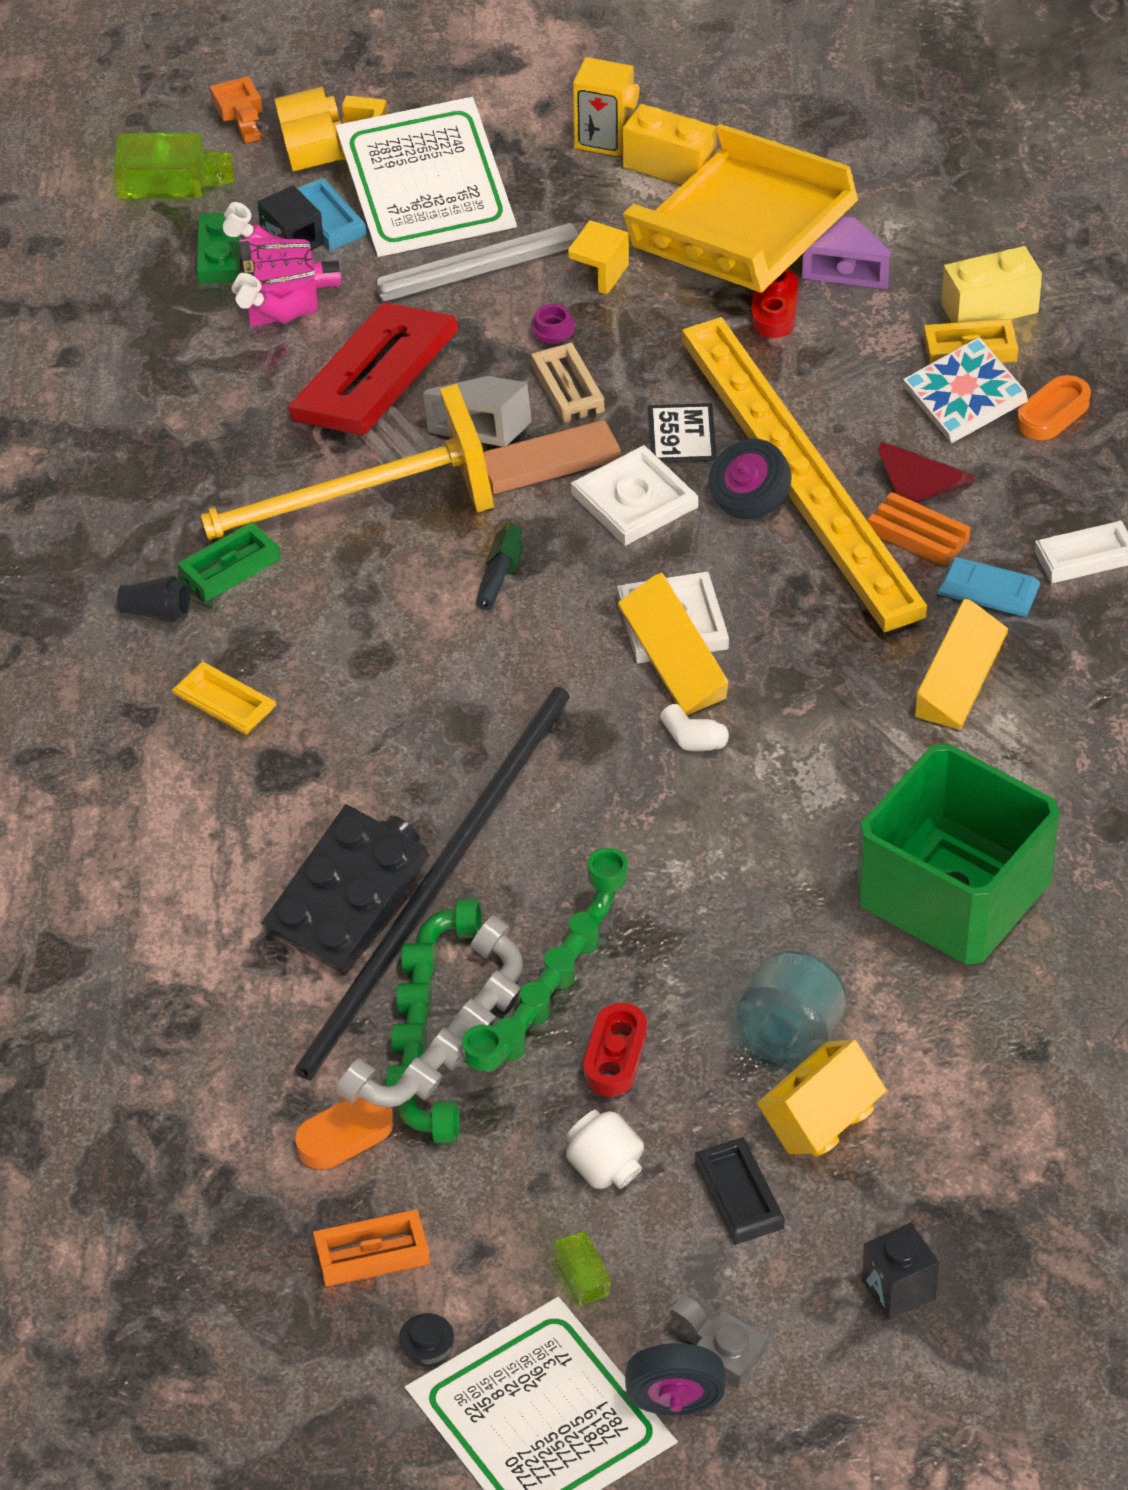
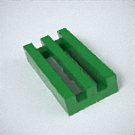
M250 522L177 564L178 575L184 581L189 580V587L194 592L199 590L200 597L207 602L281 560L280 550L273 540L253 522Z

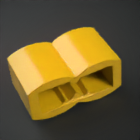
M323 86L274 98L293 172L342 159L339 147H342L335 126L341 124V121H338L340 118L334 96L325 97Z

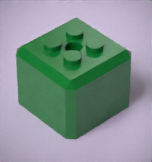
M949 743L931 745L860 823L856 887L859 906L964 964L984 962L1051 884L1059 822V809L1056 799Z

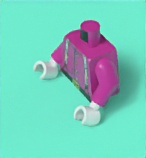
M232 202L224 213L223 230L230 237L243 235V239L239 240L243 273L237 276L231 290L234 294H237L235 297L237 304L242 308H248L250 327L277 321L288 323L298 316L314 313L318 309L316 288L341 286L338 260L313 262L309 241L273 236L256 223L248 224L251 219V212L245 205L238 202Z

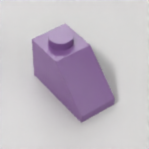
M841 216L803 253L802 279L888 290L891 251L856 218Z

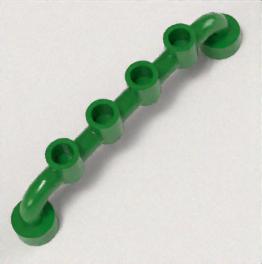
M602 848L593 852L588 858V881L596 888L595 894L584 912H578L570 918L569 934L561 946L553 947L546 952L544 956L545 969L535 982L525 984L520 989V1004L512 1016L501 1019L495 1027L485 1024L476 1025L464 1033L462 1037V1054L465 1063L469 1067L485 1073H491L497 1070L505 1060L514 1061L524 1055L526 1051L525 1032L530 1024H542L549 1019L551 1014L550 996L553 991L571 986L575 981V960L578 955L592 953L599 946V925L612 905L616 890L623 887L628 879V860L621 851L614 848Z
M458 898L456 909L440 911L430 916L421 925L416 943L403 944L402 969L404 974H412L411 983H399L397 987L398 1013L407 1014L406 1024H393L392 1051L394 1055H402L401 1065H388L386 1086L396 1084L412 1061L417 1057L420 1058L427 1050L426 1026L428 1014L431 1013L432 1009L431 984L432 975L436 972L437 938L442 932L449 929H456L459 939L474 938L482 927V911L479 898ZM414 1094L405 1103L397 1106L398 1114L405 1124L416 1131L432 1133L434 1143L458 1142L460 1121L457 1101H435L432 1112H427L418 1107V1096Z

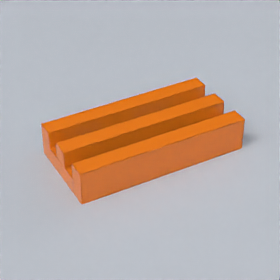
M893 492L887 496L886 504L881 503L877 507V515L872 513L867 521L878 537L946 568L951 559L956 557L970 540L971 527Z
M418 1209L313 1231L314 1245L318 1254L325 1287L430 1265L429 1250ZM412 1232V1235L381 1241V1238ZM360 1243V1246L329 1252L330 1249Z

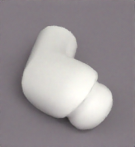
M678 704L669 705L661 712V721L678 745L686 751L719 750L728 742L729 733L726 726L717 723L715 720L689 719Z

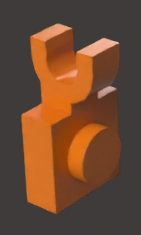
M249 76L209 86L211 101L223 122L232 119L236 120L240 135L245 144L260 141L261 136L255 121L259 120L258 113L263 112L262 101Z

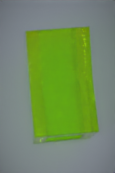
M584 1230L554 1241L557 1266L564 1276L577 1306L580 1307L609 1296L611 1280L586 1231Z

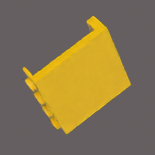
M719 124L716 129L722 149L655 211L633 203L623 213V217L633 247L762 293L858 201L853 175L848 165Z

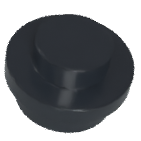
M423 1313L413 1316L404 1323L400 1330V1348L403 1354L418 1366L432 1367L438 1365L445 1360L453 1348V1328L445 1318L436 1314Z

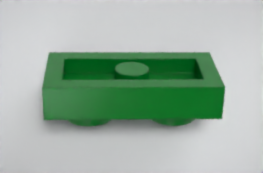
M224 213L199 214L198 284L234 283L237 276L242 272L239 241L242 240V234L238 237H230L225 234L223 230Z

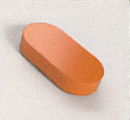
M1063 375L1052 379L1019 407L1017 418L1018 430L1025 437L1033 440H1049L1054 438L1087 411L1090 404V386L1083 379L1072 375Z
M361 1098L354 1104L344 1100L306 1120L300 1125L295 1136L299 1159L310 1168L329 1169L382 1142L390 1135L393 1129L392 1107L375 1106Z

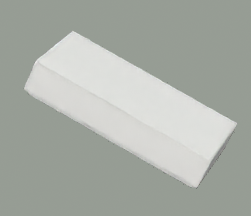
M1122 521L1108 523L1036 540L1034 553L1051 584L1128 566V531Z

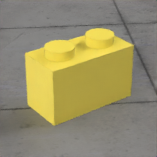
M1026 246L946 264L943 269L941 305L952 323L1014 319L1035 314L1039 310L1042 272Z

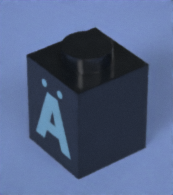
M294 185L257 201L259 224L273 236L284 239H305L310 242L311 250L324 245L321 212Z
M912 1223L864 1243L862 1282L888 1320H892L936 1299L939 1261Z

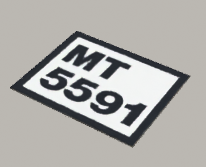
M712 403L648 405L650 448L656 457L661 461L716 460Z

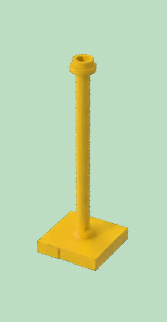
M455 384L440 389L450 439L445 440V446L217 514L215 507L209 508L208 513L201 514L208 541L220 540L224 538V531L247 525L250 522L261 521L451 463L452 467L459 466L477 513L494 508L482 444L458 385Z

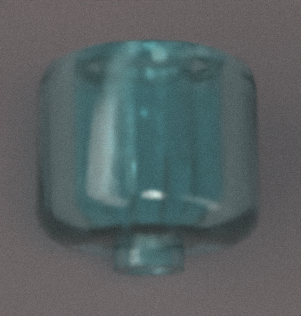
M793 950L775 953L758 967L740 999L736 1010L738 1031L746 1045L758 1056L774 1064L786 1066L800 1065L820 1046L830 1041L847 1007L846 987L838 973L826 961L817 956Z

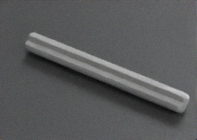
M566 223L383 275L376 279L377 294L381 301L388 302L566 251L578 237V232L572 223Z

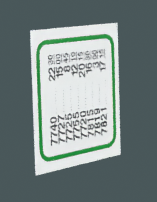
M473 97L335 125L378 257L517 228Z
M559 1296L405 1386L408 1393L484 1490H601L678 1443L655 1413L642 1410L630 1402L625 1388V1376Z

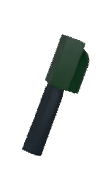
M509 522L495 535L485 563L488 567L484 572L476 599V605L482 610H490L493 607L505 574L514 573L521 559L523 544L520 538L523 530L512 522Z

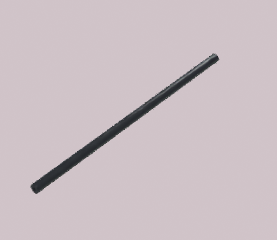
M554 687L296 1065L295 1071L299 1076L307 1080H311L315 1076L569 700L570 696L565 689Z

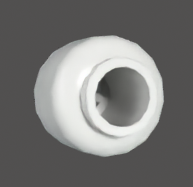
M593 1110L581 1118L566 1135V1139L569 1142L566 1149L567 1160L593 1188L604 1189L614 1183L618 1189H622L642 1170L638 1160L643 1154L644 1142L616 1112L607 1111L600 1114L598 1110Z

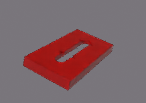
M383 302L289 404L288 409L292 421L364 436L459 330L455 316ZM406 332V337H401L367 375V380L363 379L350 394L341 395L396 334Z

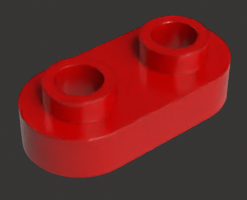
M786 269L762 293L754 290L752 328L763 337L781 338L790 334L795 328L798 278L791 270Z
M614 1003L603 1008L597 1015L584 1057L583 1070L585 1084L592 1092L606 1097L618 1096L627 1092L634 1084L647 1040V1018L644 1012L637 1006L629 1003ZM617 1034H626V1035H628V1036L622 1037V1036L617 1035Z

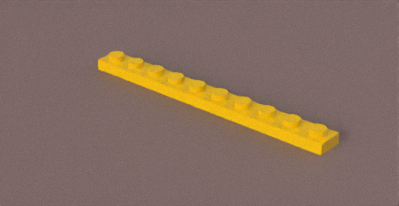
M720 317L682 329V344L749 439L766 440L774 444L787 459L792 475L791 486L788 492L789 497L885 633L925 619L927 604L723 318Z

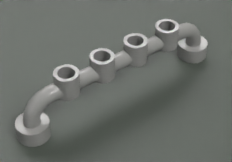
M492 915L480 928L472 940L470 948L485 959L496 953L501 958L503 967L500 971H495L474 999H470L463 1006L455 1020L438 1033L421 1057H417L412 1061L396 1084L393 1086H382L374 1082L373 1078L377 1070L361 1058H358L344 1073L334 1092L350 1104H354L361 1098L375 1106L393 1107L402 1105L414 1094L426 1101L443 1078V1075L436 1070L443 1064L453 1071L462 1061V1037L464 1033L476 1025L485 1024L492 1026L496 1020V1016L490 1012L495 1006L505 1013L519 996L521 987L516 982L523 971V958L517 946L506 936L510 926L495 915Z

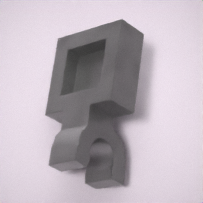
M684 1294L671 1309V1316L675 1320L669 1326V1333L684 1341L715 1352L723 1361L726 1381L738 1388L768 1349L769 1337L724 1310L713 1321L709 1319L706 1311L697 1302Z

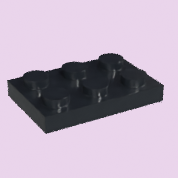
M345 804L261 924L270 934L346 976L430 854L426 847Z

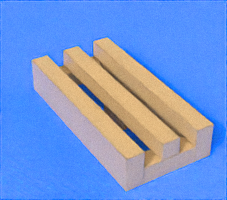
M573 343L531 354V367L563 423L571 421V414L577 413L579 418L587 417L589 409H594L596 414L605 412L604 397ZM565 358L585 393V398L581 399L572 383L570 375L564 369L559 359ZM546 362H548V364L550 365L552 371L554 372L556 378L558 379L560 385L562 386L570 402H567L560 387L558 386L556 380L550 372Z

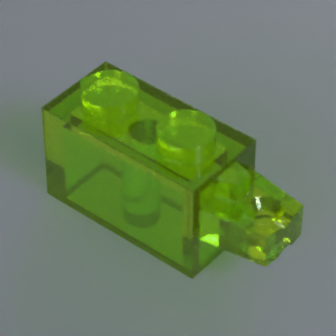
M202 133L118 134L114 161L118 199L202 198L203 187L234 183L235 165L233 153L204 150Z

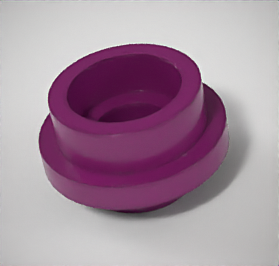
M547 304L536 311L531 321V331L538 340L549 344H557L566 341L573 335L575 321L566 307L559 304Z

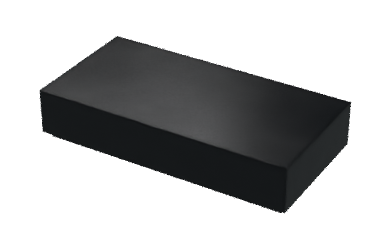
M744 1137L695 1152V1165L735 1245L784 1229L785 1218Z

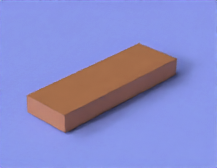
M602 420L507 445L506 447L483 452L491 491L493 494L608 464L621 457V449L606 421Z

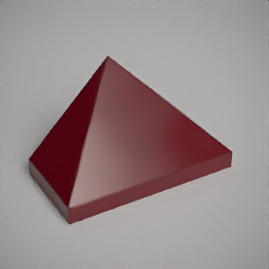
M880 442L878 452L896 493L913 502L919 503L970 485L974 480V474L904 448Z

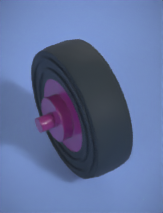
M746 439L732 444L716 458L709 474V488L712 497L724 512L738 519H755L770 513L785 499L791 486V469L783 453L774 444L762 439Z
M661 1344L641 1350L629 1359L625 1371V1388L630 1402L642 1410L661 1415H687L707 1410L723 1398L726 1387L725 1367L722 1359L715 1352L692 1344Z

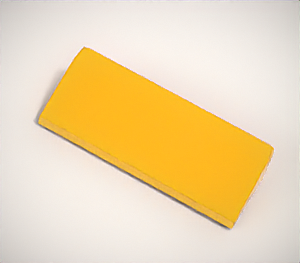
M662 572L652 576L618 602L619 609L675 703L680 705L687 716L726 699L728 690L726 676Z
M968 599L963 600L919 688L916 700L915 717L957 730L962 729L1008 633L1006 626Z

